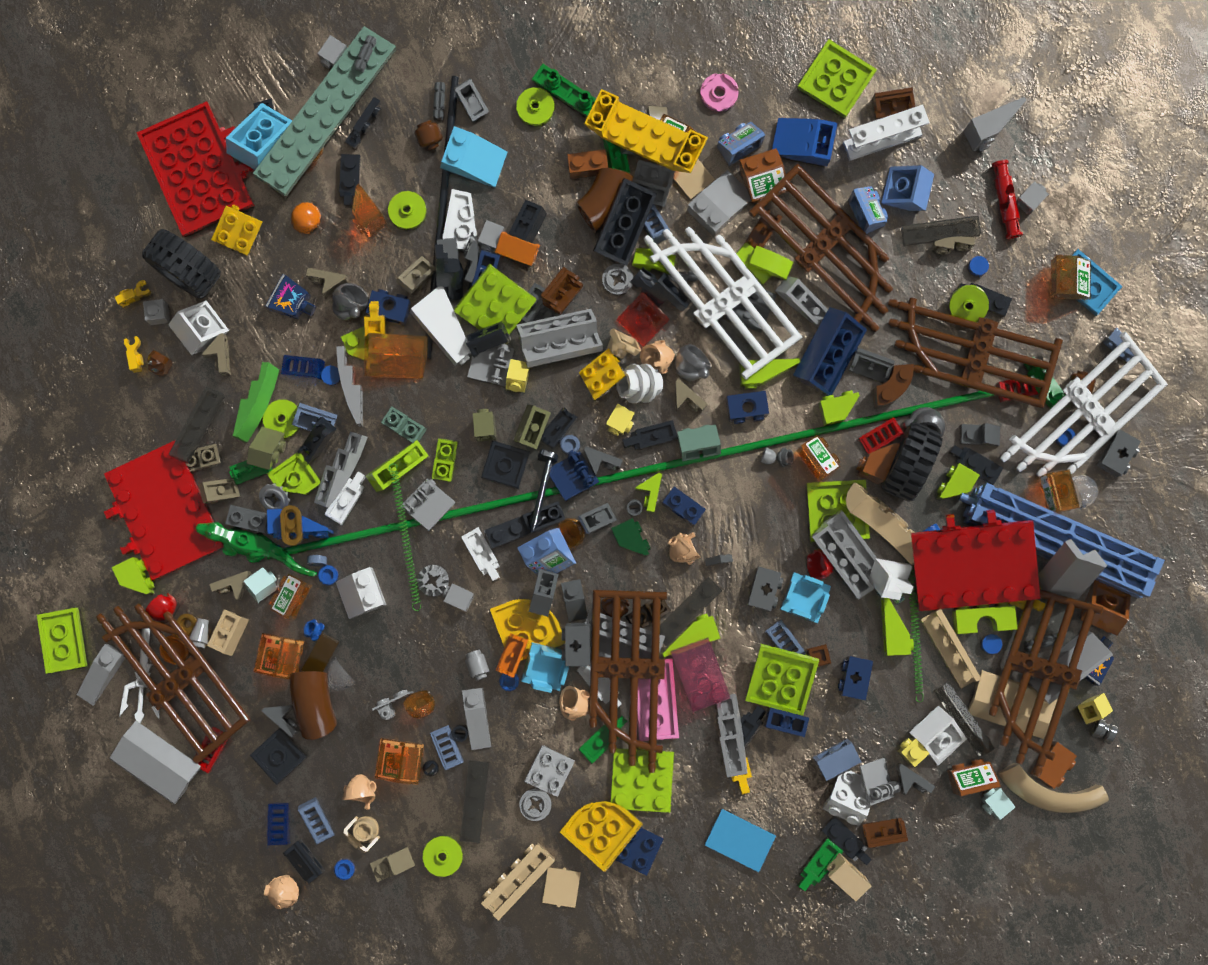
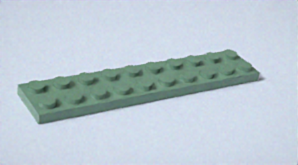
M364 26L253 172V176L286 197L395 52L396 46ZM370 35L376 38V45L373 48L364 72L355 70L354 65L363 44H365L366 37Z

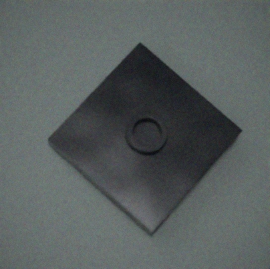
M492 440L481 478L519 490L530 451Z
M281 728L275 731L250 755L276 785L307 758Z

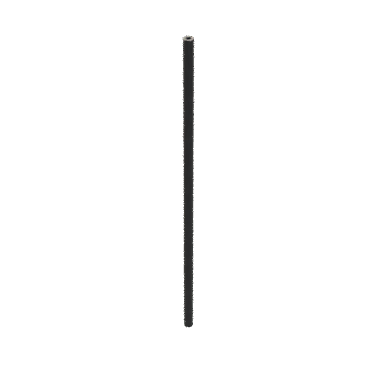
M452 76L444 153L455 125L457 96L454 88L459 85L458 76ZM442 169L435 245H437V239L443 238L450 172ZM434 247V257H433V265H434V266H435V247ZM435 272L431 276L430 293L437 288ZM427 333L425 336L423 359L430 360L433 340Z

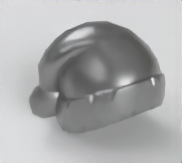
M345 283L338 286L333 292L332 308L334 314L341 320L359 317L360 311L368 305V294L356 284Z
M688 344L679 349L675 358V369L682 379L695 381L699 378L706 379L709 376L708 370L712 367L711 363L698 347Z
M928 407L916 409L912 412L910 419H906L903 423L904 428L907 429L910 423L917 422L939 432L942 437L945 431V422L942 415L937 410Z

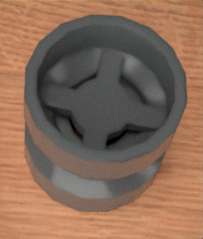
M1100 719L1094 722L1090 735L1095 738H1101L1103 742L1111 744L1117 735L1118 727L1113 724H1107L1105 720Z

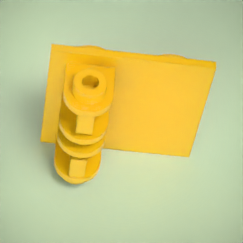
M232 205V207L226 206L211 240L248 256L263 222L239 212V207Z
M609 348L579 372L594 400L625 377L618 364L620 360L613 356Z

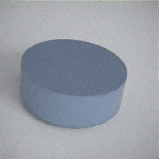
M567 435L561 440L560 447L562 452L568 455V452L571 450L579 451L580 442L577 437Z
M310 555L307 557V565L326 566L327 557Z

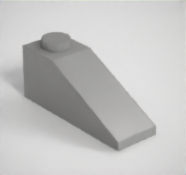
M788 276L787 280H783L775 291L791 307L818 328L828 309L798 278Z
M104 644L94 659L77 693L79 697L93 706L125 660L124 655L119 649L111 644Z
M484 689L463 690V703L471 750L491 747Z

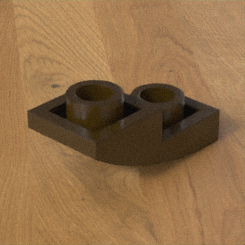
M653 600L640 607V628H644L652 623ZM661 600L660 618L671 611L665 600ZM631 612L625 616L629 624H632Z
M322 632L301 670L304 672H323L340 641Z

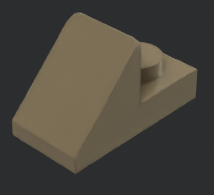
M421 256L397 278L396 282L410 294L416 289L420 291L435 272V266Z
M307 268L306 276L312 283L322 285V282H324L322 295L325 298L331 295L338 286L348 283L349 280L344 274Z
M220 333L202 353V356L205 358L218 357V359H215V368L221 375L226 376L231 375L228 338L224 333Z
M679 378L676 380V411L687 400L689 402L688 406L695 412L699 410L702 413L708 404Z
M234 478L198 484L203 503L214 505L240 497Z
M245 571L209 585L212 592H218L219 595L229 592L230 587H232L235 599L240 601L246 590L244 580L250 577L252 573Z
M406 847L375 860L370 865L377 882L414 867L415 863L409 848Z

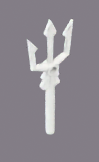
M142 629V637L148 645L150 629ZM141 649L140 665L150 676L151 673L149 671L152 664L148 663V657ZM135 672L137 679L124 686L119 717L129 706L126 703L129 689L139 687L138 708L134 716L136 721L141 723L145 715L142 712L144 687L147 688V686ZM152 706L151 708L153 709V711L159 719V710L157 711V709L154 706Z

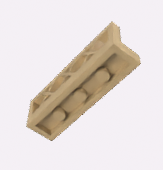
M938 609L921 618L922 625L959 689L972 682L981 680L980 675L943 611Z

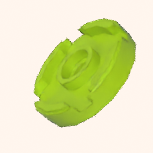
M532 87L525 90L517 100L516 109L518 116L528 125L541 126L546 124L554 113L552 96L542 88ZM537 103L539 107L533 108L532 105Z
M400 192L389 202V218L399 229H415L426 218V204L422 197L415 192ZM409 207L410 211L404 212V208Z
M975 285L962 286L953 292L950 298L952 316L978 322L979 318H984L989 310V300L986 293ZM967 303L973 304L971 308H967L965 305Z
M279 399L267 406L263 415L264 427L285 433L284 439L294 436L300 430L299 427L292 425L297 406L289 400ZM284 415L285 420L280 422L279 417Z
M449 836L433 838L423 850L424 865L435 876L446 877L452 875L459 869L463 860L460 844ZM440 853H444L446 855L445 860H441L439 858Z

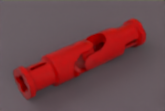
M1008 160L993 162L992 168H994L996 176L994 181L1002 222L1006 227V239L1019 238L1023 236V232L1020 231V216L1012 176L1009 175Z

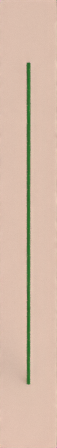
M977 391L721 449V454L703 457V454H699L700 458L682 461V458L618 472L597 477L599 483L596 485L889 420L893 417L911 415L913 411L919 408L937 409L994 395ZM557 487L548 488L544 497L557 495L560 492ZM539 491L450 510L439 521L537 499ZM410 519L403 522L407 523V525L403 527L408 528L421 525L415 519ZM400 522L283 549L291 555L402 530L405 528L399 527L405 524H398Z

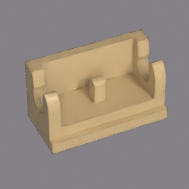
M224 609L207 646L232 656L249 619Z
M840 853L827 867V870L830 872L828 874L829 878L855 901L872 887L866 876Z

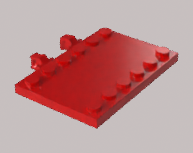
M207 101L137 132L183 237L219 222L226 206L232 207V205L239 207V212L255 206L243 179L247 178L246 174L254 171V169L244 163L239 164L238 161L235 162L234 158L227 154L226 137L235 129V126L225 129V127L220 128Z
M176 440L104 473L116 500L112 503L113 507L104 511V514L109 520L115 515L120 516L121 519L124 518L132 537L129 538L131 542L127 543L125 547H120V550L125 555L134 552L135 555L140 554L152 581L224 548V543L207 539L196 531L197 524L212 523L214 521L206 503H203L200 490L192 472L189 470V466L185 463V457Z
M986 510L987 523H983L981 526L961 528L960 526H955L954 514L946 515L947 526H942V530L911 533L919 611L1040 599L1033 520L1001 523V520H996L995 510Z

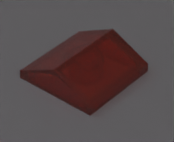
M644 292L617 318V321L643 347L670 320Z

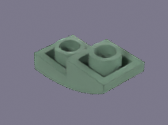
M392 406L381 421L382 424L411 443L416 440L419 442L427 430Z

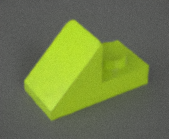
M657 473L635 487L637 491L650 493V496H645L643 506L647 507V513L654 514L662 473Z

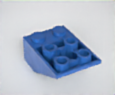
M778 118L772 149L777 148L782 158L828 166L838 123L821 119Z
M268 509L267 532L273 538L282 540L280 521L282 509ZM293 512L290 513L288 518L290 520L294 519L295 514ZM302 516L303 539H308L309 535H313L316 538H328V534H334L333 530ZM293 532L290 536L296 537V533Z

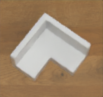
M875 558L868 580L881 597L900 600L902 593L911 594L913 586L908 581L912 566L907 563Z

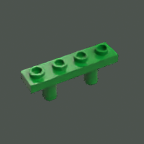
M545 64L540 66L532 78L534 83L585 117H588L596 100L589 91L582 90L561 76L557 70L551 69Z

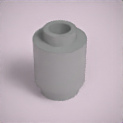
M480 650L467 653L465 655V662L470 677L475 678L476 681L486 678V674L490 671L484 654H481Z

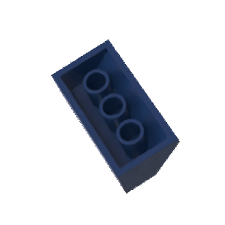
M829 307L793 376L826 396L832 395L867 329L847 312Z

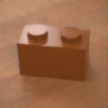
M606 149L567 154L570 179L596 176L598 169L608 168Z
M1052 741L1049 751L1055 753L1054 760L1046 759L1040 777L1033 775L1035 767L1030 774L1049 788L1055 789L1063 783L1065 779L1063 776L1067 770L1070 771L1074 767L1077 755L1060 743Z

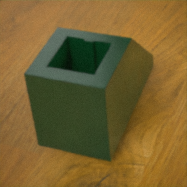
M632 518L611 528L620 548L644 557L649 555L648 551L651 548L647 539L643 540L640 535L643 531L638 521L634 522Z

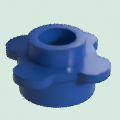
M315 619L308 621L304 626V636L310 637L312 641H317L324 630V624L317 623Z

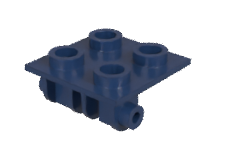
M574 450L568 452V458L553 465L549 475L565 501L599 483L580 451L575 452Z
M641 827L615 860L647 876L664 838Z

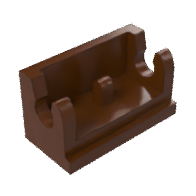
M913 87L875 93L872 98L875 120L915 107Z
M768 209L767 212L780 224L783 217L779 214L776 216L772 215L771 210ZM761 217L745 243H748L754 249L756 246L765 248L775 231Z
M563 267L541 294L543 305L561 315L583 287V284L578 281L579 277Z
M901 817L862 824L865 846L868 848L908 841L905 823Z

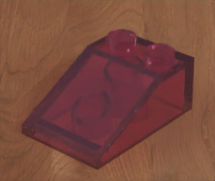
M708 637L671 651L688 703L693 712L730 699L727 686Z

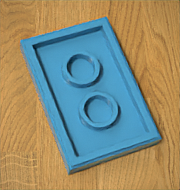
M1079 249L1072 254L1052 277L1058 285L1095 316L1103 310L1123 287ZM1077 258L1090 262L1089 297L1077 293Z
M721 809L704 845L759 872L776 835Z

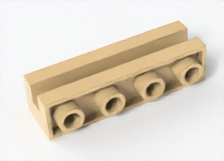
M539 843L535 846L530 844L524 851L526 855L522 860L517 858L510 866L512 870L507 875L503 873L496 880L498 885L493 890L489 888L481 896L484 899L481 904L486 909H489L498 921L555 861V858Z

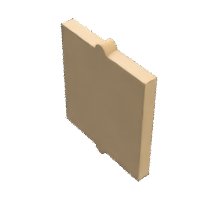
M699 159L691 173L676 171L674 181L690 200L715 181Z
M549 867L542 903L554 904L557 907L575 908L581 872L566 870L565 867L563 869Z

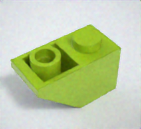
M851 390L841 393L842 396L834 398V395L823 397V400L818 403L823 425L827 426L843 422L859 398V392L853 393Z
M958 463L955 467L952 465L946 474L948 476L946 483L942 482L937 490L939 495L936 499L944 500L960 496L962 493L967 494L971 492L980 475L961 463Z
M132 557L112 567L119 585L144 594H155L153 588H155L154 583L150 577L147 578L145 573L146 567L142 559L139 560V558Z

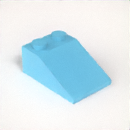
M261 103L226 137L227 154L256 170L292 120Z
M454 126L440 168L495 188L507 151L474 133Z

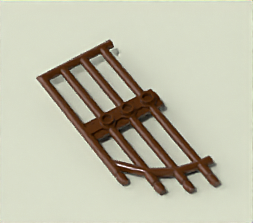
M797 163L748 213L753 218L759 214L798 254L794 258L797 264L807 273L813 269L856 313L853 318L858 322L862 320L866 325H869L871 330L876 332L879 330V326L873 322V319L866 312L871 303L882 314L885 315L888 312L887 307L882 304L875 294L877 283L883 286V289L888 293L893 290L892 286L880 275L877 263V256L883 262H887L889 257ZM797 174L837 214L831 222L790 182ZM784 187L824 227L817 236L777 196ZM770 201L811 241L804 249L764 209ZM850 229L867 245L869 262L843 237ZM837 243L871 276L869 289L831 251ZM824 256L866 297L861 307L818 264Z
M909 298V303L898 302L895 299L889 300V306L908 311L907 322L890 319L889 325L908 331L912 344L896 340L894 346L915 352L926 366L923 368L922 366L914 365V372L1044 409L1062 346V339L1055 338L1053 344L997 328L999 322L988 318L980 317L977 323L916 306L917 299ZM915 313L976 330L973 341L915 325ZM917 334L970 348L968 359L922 347ZM998 336L1051 351L1049 362L993 347L994 337ZM992 354L1046 369L1044 380L987 365L989 355ZM929 357L964 366L963 376L958 377L938 371ZM984 372L1041 388L1039 397L1036 399L983 384L981 382Z
M593 590L589 725L591 728L596 727V717L598 715L608 728L609 753L616 752L615 743L617 742V737L628 744L629 766H635L636 748L648 751L649 773H655L656 753L662 754L663 749L662 745H657L658 679L665 680V659H659L661 600H667V592ZM601 598H613L611 657H599ZM621 599H633L631 658H619ZM641 599L653 600L651 659L639 658ZM598 677L610 678L609 716L598 703ZM618 678H630L629 735L617 727ZM638 679H650L649 743L637 740Z
M1040 590V598L1047 599L1048 601L1030 654L1020 652L1018 649L1035 600H1026L992 701V706L989 710V715L995 717L1000 706L1006 721L1000 745L1007 746L1012 731L1021 741L1019 754L1016 757L1017 764L1022 765L1028 748L1039 754L1037 766L1033 774L1037 777H1040L1042 774V768L1045 765L1046 759L1054 760L1055 753L1049 750L1069 689L1076 690L1079 685L1082 670L1076 668L1094 614L1101 615L1103 612V607ZM1055 602L1067 605L1050 658L1046 660L1037 656ZM1074 609L1086 610L1087 612L1069 666L1057 663ZM1011 670L1023 673L1010 711L1004 691ZM1032 676L1042 679L1024 733L1016 724V719L1030 677ZM1052 682L1062 685L1043 744L1040 746L1033 742L1031 738L1049 684Z
M137 604L134 608L140 614L143 621L131 622L127 615L124 614V611L117 606L113 610L123 625L115 629L106 621L104 615L98 614L96 616L97 621L102 624L103 629L106 631L102 639L105 642L112 640L150 690L146 694L149 699L148 701L157 711L161 708L165 710L197 753L193 757L195 763L201 762L251 720L170 612L167 611L163 614L165 620L169 622V625L153 621L149 614L145 612L143 606ZM149 628L178 668L170 674L137 629ZM128 631L164 680L156 686L119 635ZM162 632L177 635L192 656L184 662ZM203 672L207 674L240 718L233 725H231L197 678ZM189 684L192 685L225 729L220 736L217 737L184 693L183 689ZM175 696L178 697L211 741L204 749L170 705L169 701Z

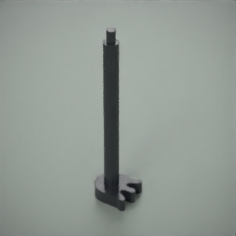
M541 449L538 454V461L545 462V467L531 521V532H535V528L538 526L552 463H557L558 461L556 453Z

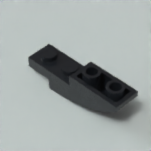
M559 501L542 507L535 532H531V521L534 511L484 530L490 548L493 549L506 543L514 542L566 520Z

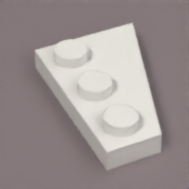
M452 189L442 239L456 237L458 250L464 251L470 236L474 237L477 241L471 193Z

